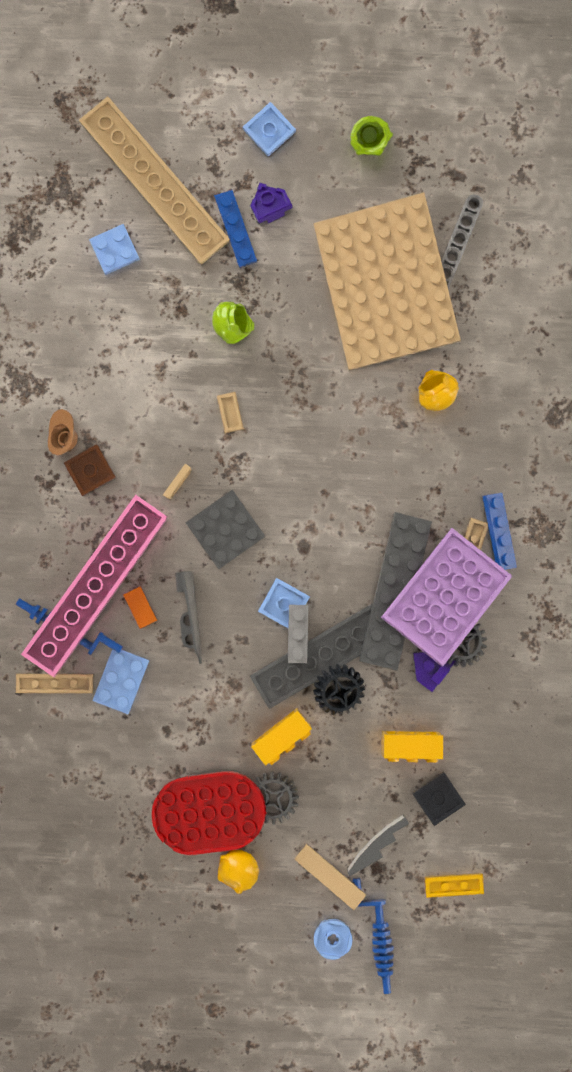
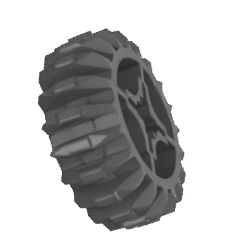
M480 623L474 625L470 631L471 634L464 638L468 639L457 648L464 656H458L453 653L448 659L447 664L454 661V667H457L459 663L462 667H466L467 663L471 666L473 665V660L476 662L480 660L479 656L484 655L481 649L487 648V645L482 643L487 640V637L481 636L485 633V630H478L481 626ZM474 639L475 647L470 654L469 642Z
M271 771L270 778L267 777L266 773H263L264 780L257 776L258 784L256 785L259 789L262 788L266 795L264 799L266 808L274 806L280 811L277 813L266 812L264 823L267 824L269 818L272 819L273 825L276 823V818L279 819L280 823H283L282 816H285L288 820L290 816L287 812L295 813L291 806L298 807V803L293 801L299 799V795H293L298 789L297 787L290 788L293 786L294 781L292 780L287 783V775L283 780L280 779L281 772H278L277 777H274V772ZM278 783L283 787L273 790L266 784ZM287 791L289 802L284 808L280 798ZM269 793L277 795V803L273 802V800L272 802L268 801L270 798Z

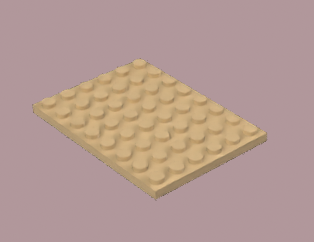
M424 192L313 223L349 371L461 341Z

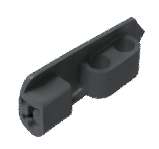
M192 571L175 573L177 592L185 593L188 612L182 614L180 618L182 642L185 647L195 649L199 664H202L194 574ZM189 615L190 626L184 623V618ZM189 634H192L194 645H189L186 642V637Z

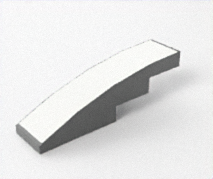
M404 814L384 827L363 847L347 868L349 877L383 858L380 850L395 842L396 839L393 833L409 824Z

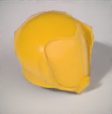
M433 369L426 372L418 387L419 402L427 410L440 411L447 409L456 400L459 390L457 380L445 372L434 371Z
M230 850L225 855H221L218 867V880L231 887L237 894L251 889L257 882L259 875L258 864L254 857L243 850Z

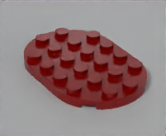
M220 771L177 778L161 789L152 806V823L157 836L162 843L164 842L173 851L184 855H198L242 848L258 836L266 818V804L258 786L247 776L233 771Z

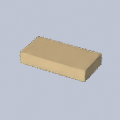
M236 392L218 395L217 399L225 434L244 430Z
M186 464L182 467L163 496L169 500L173 498L191 473V467Z

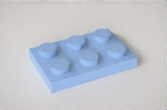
M112 649L92 701L129 714L150 660L125 650H121L118 653Z

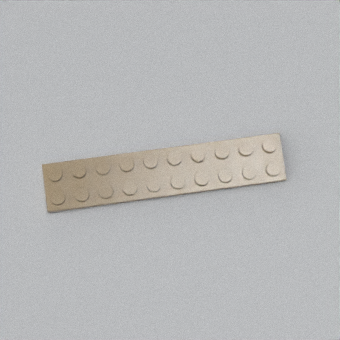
M108 96L79 119V122L201 265L230 242L228 236Z

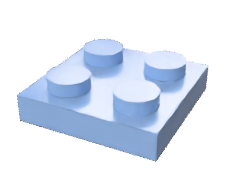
M271 102L243 126L246 134L268 157L296 132V129Z
M124 224L89 239L105 275L140 260Z
M276 578L258 612L289 628V605H306L310 596Z

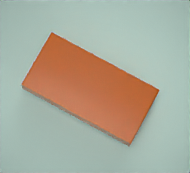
M141 586L123 594L140 629L158 621Z

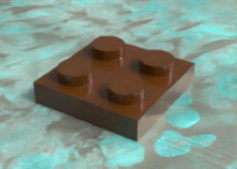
M97 444L64 462L82 496L89 494L116 478Z

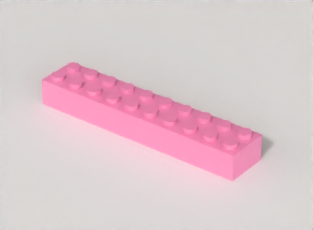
M135 495L21 655L55 678L167 521V516Z

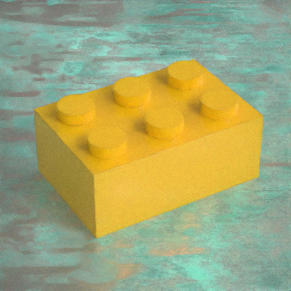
M296 708L252 742L251 748L265 766L268 763L273 765L280 759L282 752L288 753L295 747L296 741L299 739L303 741L310 736L312 727L299 709Z
M382 731L381 754L388 762H399V759H405L407 762H418V759H424L426 762L437 763L438 759H443V735L440 732Z

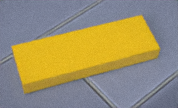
M482 873L424 877L426 898L484 894Z

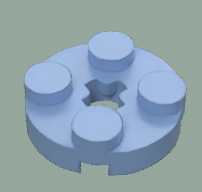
M338 919L323 920L314 932V945L319 954L331 960L339 959L347 954L352 946V934L349 926ZM332 934H335L336 938H338V941H334V944H331L330 940L327 939Z

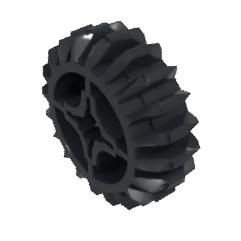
M336 664L335 669H333L332 666H329L328 669L330 671L322 670L323 676L317 675L319 682H314L316 689L313 690V693L317 695L315 696V701L319 702V707L321 709L324 708L326 713L331 711V714L335 715L338 711L339 715L342 716L343 711H346L347 714H350L349 709L353 708L356 710L355 704H361L362 701L359 698H364L365 696L362 692L365 690V686L362 685L364 680L360 678V673L355 672L353 667L348 669V666L344 664L341 668L339 664ZM345 677L350 679V681H340L338 678ZM332 681L331 686L326 688L327 685ZM337 684L339 685V687H340V689H341L340 692H341L342 695H340L339 692H338V686H337ZM328 699H339L341 702H332Z

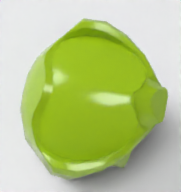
M367 116L354 124L350 133V142L358 156L364 154L380 156L388 141L393 137V133L390 131L388 123L380 117Z
M231 301L220 302L213 311L212 325L214 331L227 344H235L248 336L251 331H254V322L242 304H235Z

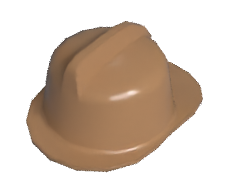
M64 409L57 410L50 418L48 436L49 451L54 455H62L66 452H71L78 441L77 432L74 430L73 417Z

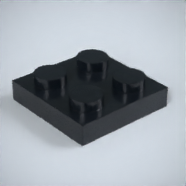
M444 771L412 793L434 826L466 805Z

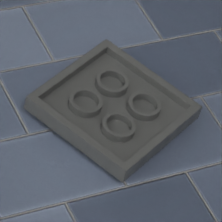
M233 490L185 522L218 569L266 537Z

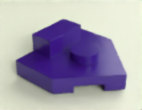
M260 182L255 197L250 204L258 224L266 220L268 223L285 216V211L293 208L284 189L269 187L267 184Z
M424 652L413 653L416 680L433 692L454 665V661L450 664L446 662L444 666H441Z

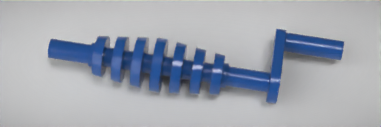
M20 598L16 603L18 607L30 614V619L33 620L36 617L35 623L38 625L41 621L45 622L49 616L46 615L48 609L44 608L42 612L40 611V605L33 607ZM102 632L99 633L94 643L84 637L79 643L89 649V655H92L99 642H102L118 653L123 648V646L108 638Z
M353 878V883L361 889L360 878ZM386 899L362 900L357 907L375 906L376 921L373 923V928L377 930L372 932V936L378 938L372 939V944L377 945L372 947V951L377 953L373 956L374 960L379 961L375 963L376 968H381L377 970V974L382 977L384 994H391L390 976L393 975V969L389 968L394 965V962L390 961L394 958V953H391L394 947L390 945L392 938L386 937L391 935L390 930L385 929L389 927V924L385 922L382 905L386 904Z

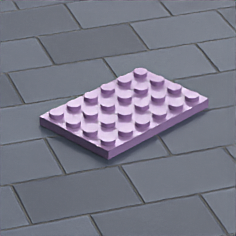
M451 528L381 618L439 665L444 666L511 579L512 575Z

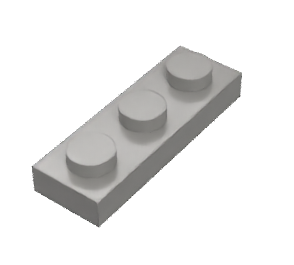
M289 605L288 663H307L308 605Z

